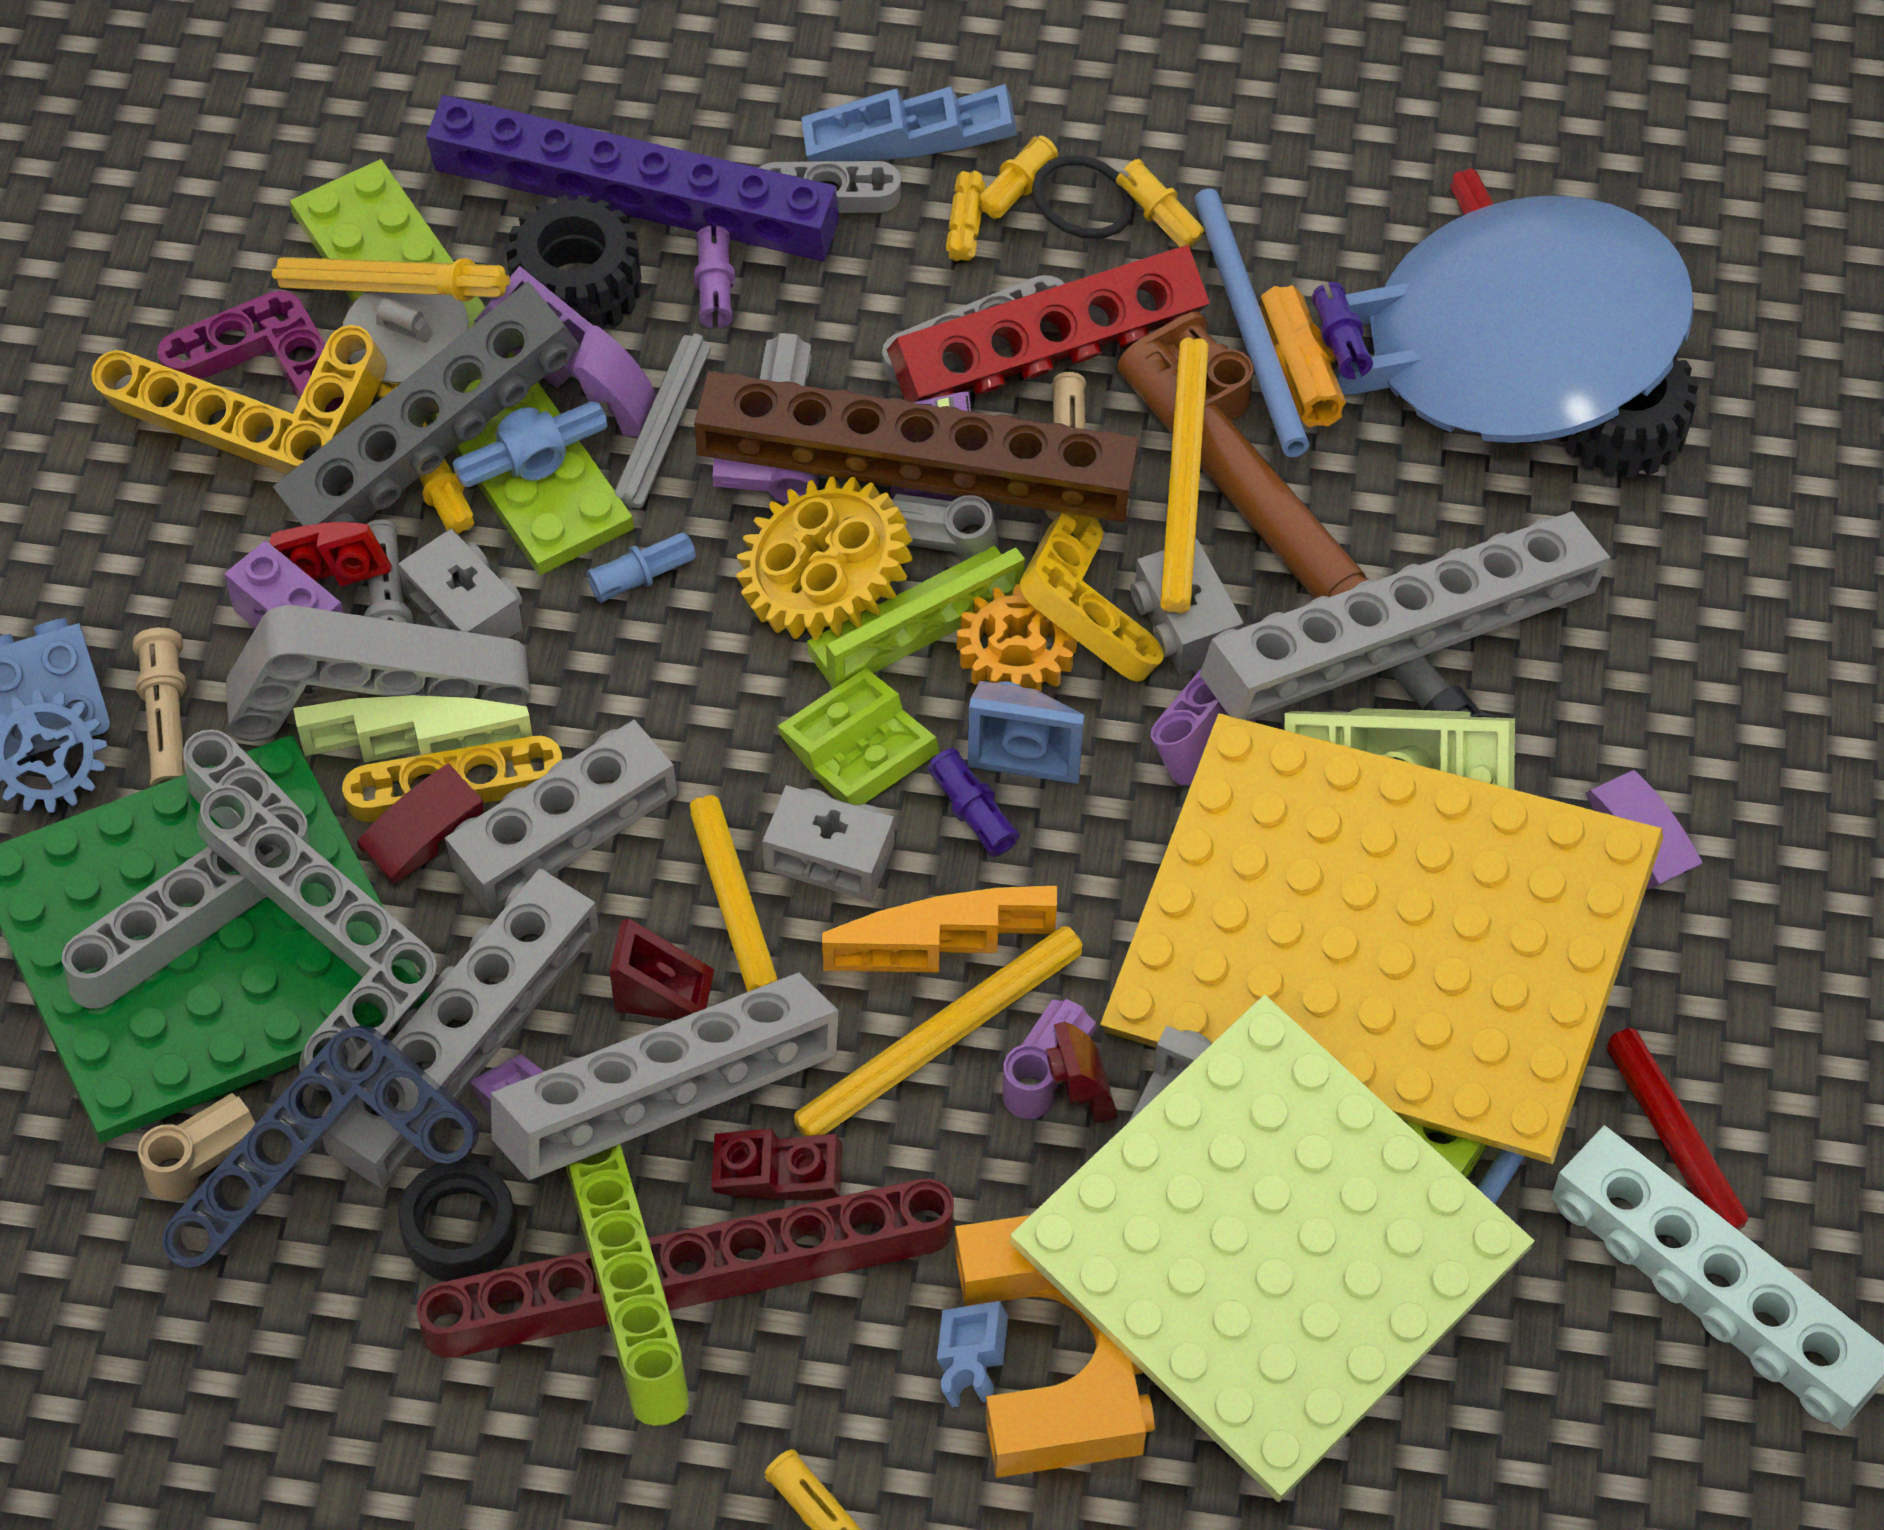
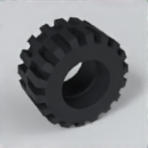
M580 195L577 200H568L567 196L556 197V203L548 204L546 201L535 205V213L526 211L519 217L520 226L512 227L509 233L510 242L506 243L509 276L519 266L522 267L590 324L598 326L602 330L603 326L607 324L614 328L621 323V313L630 314L635 308V299L640 298L642 280L636 231L632 223L627 224V216L620 209L611 212V204L606 201L599 200L597 203H592L589 196ZM571 263L590 264L585 268L577 270L559 269V267Z
M1677 351L1673 358L1674 367L1662 382L1647 396L1640 392L1629 401L1644 410L1630 411L1618 408L1619 415L1604 423L1575 434L1559 437L1560 442H1567L1566 452L1572 458L1582 457V466L1590 470L1595 466L1604 469L1602 475L1614 477L1615 472L1624 473L1625 478H1637L1639 471H1644L1647 475H1651L1659 471L1660 464L1669 466L1675 460L1677 452H1681L1685 445L1698 396H1696L1698 389L1697 379L1690 376L1692 368L1687 360L1678 361L1679 352Z

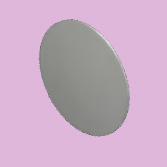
M365 292L349 309L343 326L355 325L365 329L386 357L387 368L382 382L401 384L468 330V316L463 302L457 301L450 295ZM359 350L349 357L350 362L356 364L361 361L365 356L366 350Z

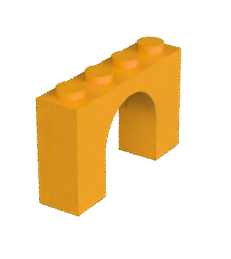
M1030 1215L955 1226V1257L964 1306L1028 1297L1052 1299L1070 1307L1083 1318L1090 1328L1096 1344L1093 1357L1085 1368L1076 1376L1063 1383L1050 1387L986 1396L985 1421L996 1478L1143 1455L1146 1432L1155 1430L1149 1394L1139 1395L1135 1375L1142 1374L1143 1371L1009 1243L1010 1234Z

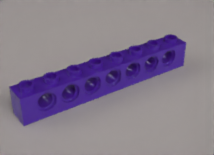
M442 95L426 134V140L436 171L555 199L556 197L567 196L568 200H577L579 195L589 196L592 203H597L599 200L606 201L611 204V212L620 209L625 215L695 232L704 227L711 226L712 236H716V226H720L729 232L730 240L825 262L839 222L835 185L452 96Z

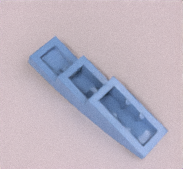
M1006 84L960 98L956 97L952 86L904 101L896 88L801 117L806 156L809 162L876 161L917 157L969 148L1018 135L1012 99Z

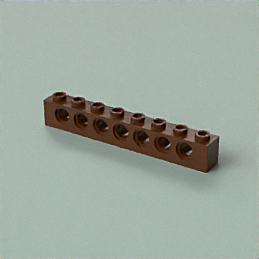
M708 371L694 421L697 456L844 479L855 477L857 481L959 497L975 495L983 498L985 501L1125 523L1136 474L1139 444L1138 437L1125 436L1114 431H1093L1069 427L1062 423H1041L1015 419L1004 414L989 415L964 411L952 406H931L907 402L900 398L886 399L854 394L853 392L841 389L827 390L802 386L790 381L776 382L750 378L739 373L724 374Z

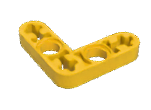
M1060 513L1049 525L1020 580L1021 592L1035 609L1121 675L1136 682L1144 681L1163 661L1164 653L1161 645L1150 632L1082 581L1103 539L1104 532L1097 518Z

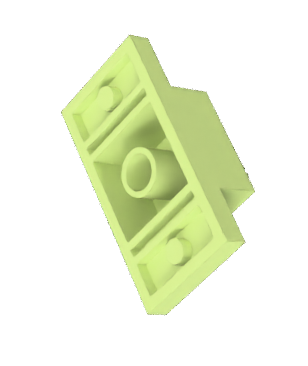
M1359 708L1347 713L1290 711L1285 713L1286 731L1514 790L1515 718L1470 717V712L1371 708Z

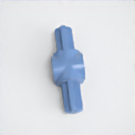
M588 402L553 418L547 411L540 413L537 409L531 407L518 409L501 421L495 433L496 442L456 458L453 462L454 471L459 482L465 487L474 486L506 471H510L514 477L521 475L522 478L529 481L543 479L560 467L566 455L565 446L605 430L607 427L606 416L600 404L596 402Z

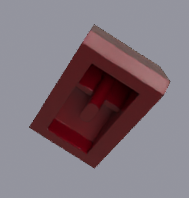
M629 918L622 920L609 972L615 1012L678 1020L706 1009L715 969Z

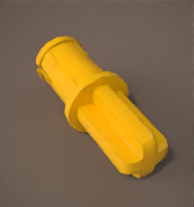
M1041 135L1038 138L1033 136L1014 159L1006 160L1000 166V175L981 194V200L978 205L979 209L987 213L992 219L1001 218L1021 195L1031 194L1036 172L1049 160L1058 158V151L1053 142Z
M1135 159L1125 166L1124 170L1129 175L1126 177L1123 173H1119L1116 183L1123 187L1145 210L1144 218L1149 222L1155 221L1179 247L1189 245L1191 248L1197 244L1202 238L1204 228L1176 199L1177 191L1173 188L1166 189L1144 166L1140 159Z

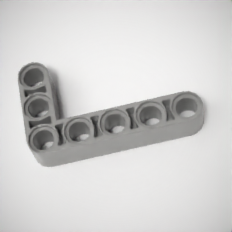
M294 605L275 607L263 615L226 679L228 730L232 736L245 741L265 740L274 736L279 731L306 685L382 696L419 695L475 698L520 706L527 705L531 698L526 649L519 641Z
M212 729L197 732L186 741L183 755L188 790L200 805L206 794L215 787L222 785L237 786L246 791L309 845L307 818L303 812L231 737L224 732ZM213 765H216V766H217V767H215V768H205V767H207V766H213ZM217 807L209 813L223 829L236 828L241 824L239 814L230 807ZM267 844L255 850L257 860L266 867L277 868L287 862L283 851L275 845ZM208 846L74 936L65 945L62 952V963L71 998L80 1006L90 1009L102 1008L114 1002L130 991V989L149 978L267 896L242 874H227L237 870ZM185 903H198L192 907H180V905ZM138 935L150 936L144 940H132L133 937ZM89 968H102L95 973H82Z
M232 785L218 786L209 791L201 803L197 819V830L204 843L363 977L309 1038L300 1056V1073L313 1060V1052L316 1049L324 1047L341 1030L359 1026L352 1013L353 1007L357 1004L371 1003L381 1011L383 1022L374 1029L386 1037L422 997L436 973V960L432 951L246 791ZM217 807H230L239 814L241 824L236 828L222 829L212 822L209 813ZM263 845H275L283 851L287 862L277 868L266 867L257 860L255 850ZM309 883H319L330 892L331 902L321 907L312 906L302 898L300 888ZM355 921L366 922L375 930L376 941L369 945H358L347 936L346 926ZM400 959L414 962L420 969L421 980L413 984L400 982L393 975L392 963ZM353 1036L346 1042L343 1056L347 1065L357 1070L373 1051L368 1041L361 1037ZM312 1082L309 1084V1086L316 1090L329 1091L327 1087L320 1083Z

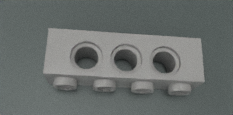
M635 719L620 729L609 730L600 736L594 745L572 759L567 758L559 761L549 770L548 774L527 787L511 791L503 798L500 804L477 818H469L460 823L452 834L445 837L451 867L487 912L491 914L504 906L511 891L519 883H527L539 868L551 875L677 796L674 764ZM603 781H615L611 784L599 785ZM558 810H567V812H565V813H563V814H559V815H553V814H551V813H553V812H555V811H558ZM509 840H521L518 843L512 845L504 844Z

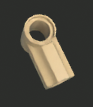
M231 1093L178 1126L160 1125L150 1129L142 1137L138 1147V1155L145 1182L149 1191L154 1196L166 1201L179 1200L188 1196L195 1190L199 1182V1176L221 1164L254 1127L256 1123L249 1109L239 1096L236 1097ZM169 1158L180 1159L177 1164L170 1167L158 1166L162 1161Z

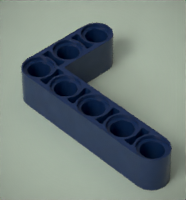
M359 1025L341 1030L333 1036L169 1221L163 1231L162 1244L164 1251L172 1262L179 1266L190 1268L203 1265L220 1254L358 1097L364 1100L428 1158L438 1163L449 1164L459 1161L473 1151L479 1138L477 1120L468 1109L376 1029ZM353 1036L365 1039L372 1047V1062L364 1071L354 1070L344 1060V1046ZM397 1077L410 1079L418 1088V1102L412 1110H399L390 1102L388 1095L389 1086ZM312 1082L324 1085L331 1093L332 1105L324 1116H315L304 1107L302 1100L303 1092ZM441 1118H453L463 1127L465 1138L460 1149L455 1151L445 1150L435 1141L434 1127ZM270 1129H279L290 1139L291 1152L283 1162L271 1160L263 1151V1137ZM229 1175L239 1176L249 1185L250 1198L246 1206L242 1208L231 1206L223 1198L222 1184ZM186 1222H198L208 1231L209 1244L204 1253H193L182 1243L181 1232Z

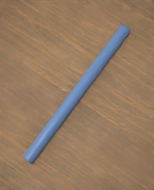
M1214 189L1201 190L1196 194L1194 203L1249 358L1253 363V369L1280 445L1286 456L1298 457L1308 450L1309 441L1218 192Z

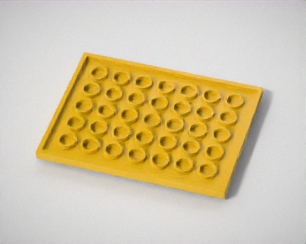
M1218 713L1100 1026L1105 1033L1152 1047H1157V1043L1166 1025L1181 1032L1185 1030L1197 1032L1213 1043L1265 994L1402 1120L1553 1164L1664 838L1662 828Z

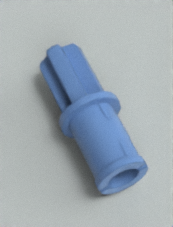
M680 533L642 550H639L635 545L629 547V553L609 563L587 570L586 575L599 603H603L622 592L642 584L645 587L652 586L653 577L694 560L696 553L689 536L686 533Z

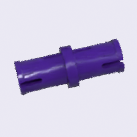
M1328 282L1333 299L1328 298L1322 284L1314 290L1312 302L1322 321L1320 332L1326 346L1333 349L1339 372L1344 378L1356 379L1351 362H1356L1360 375L1363 377L1373 367V360L1362 339L1364 333L1362 322L1357 314L1351 312L1346 292L1341 284Z
M949 748L936 755L930 761L932 765L927 766V771L949 797L948 799L953 804L951 810L956 818L968 824L990 856H999L1011 849L1017 843L1015 840L1019 839L1020 834L998 808L994 801L995 793L986 783H981L975 777L957 749Z

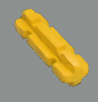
M975 170L971 173L962 171L956 177L954 191L957 193L953 196L948 228L951 231L947 234L945 247L949 252V258L956 262L961 259L970 261L976 254L977 241L974 239L979 234L982 213L978 205L981 200V194L985 191L986 184L982 180L983 175Z

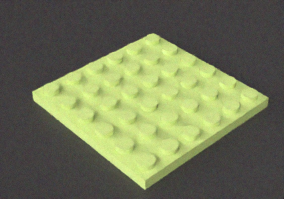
M1264 994L1012 1232L1009 1243L1274 1499L1280 1502L1531 1249L1534 1240Z

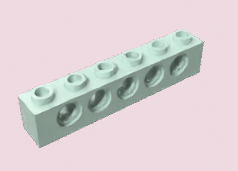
M1605 1125L1559 1172L1551 1199L1557 1203L1558 1209L1566 1219L1575 1225L1586 1226L1604 1241L1606 1248L1616 1259L1628 1265L1633 1264L1651 1278L1655 1288L1662 1296L1671 1302L1682 1303L1697 1315L1705 1329L1713 1337L1722 1342L1732 1343L1747 1355L1758 1373L1770 1381L1780 1382L1798 1396L1802 1406L1814 1418L1822 1422H1830L1842 1432L1884 1384V1345ZM1609 1198H1623L1633 1206V1209L1624 1210L1617 1208L1609 1201ZM1656 1236H1671L1675 1238L1681 1244L1682 1247H1667L1663 1245L1657 1239ZM1705 1274H1718L1724 1277L1730 1286H1716L1708 1281ZM1764 1312L1770 1314L1777 1320L1779 1326L1771 1327L1762 1324L1755 1317L1754 1313ZM1812 1351L1819 1353L1827 1360L1829 1366H1817L1811 1363L1803 1352Z

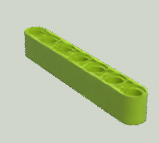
M618 1144L566 1166L632 1412L644 1424L653 1426L667 1425L682 1417L689 1407L684 1366L621 1145Z

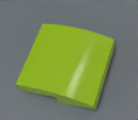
M867 668L850 677L777 726L782 738L819 782L837 800L856 806L865 804L940 753L936 736L902 709L899 694Z

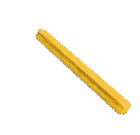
M1190 337L1184 338L1180 342L1160 602L1161 608L1167 613H1186L1190 609L1209 346L1202 338L1195 340Z
M1068 926L1060 927L813 1099L794 1114V1123L803 1137L825 1135L1079 957L1083 946L1079 936Z

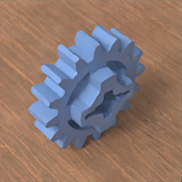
M40 689L33 690L32 704L26 706L17 696L10 698L15 712L10 716L0 712V782L5 781L8 784L2 798L9 802L19 793L24 795L23 805L24 810L31 811L34 808L37 799L44 800L48 813L56 811L57 798L64 797L71 806L77 805L78 800L74 790L81 786L93 792L96 786L87 776L91 770L105 771L106 768L105 764L94 759V752L108 747L107 741L93 740L91 735L101 725L100 721L97 718L84 722L80 718L86 708L82 701L76 703L71 709L64 707L65 693L61 691L56 693L52 703L45 702ZM36 714H56L67 719L72 724L59 731L43 727ZM17 725L23 735L18 753L6 760V743L11 731ZM42 736L47 742L61 741L69 737L53 753L56 760L53 765L47 767L43 761L38 760L33 763L29 761L20 766V763L30 758L29 755L36 750L33 741L37 737ZM83 743V760L79 770L72 778L66 768L71 749ZM29 772L46 775L54 789H34L24 785L17 778Z

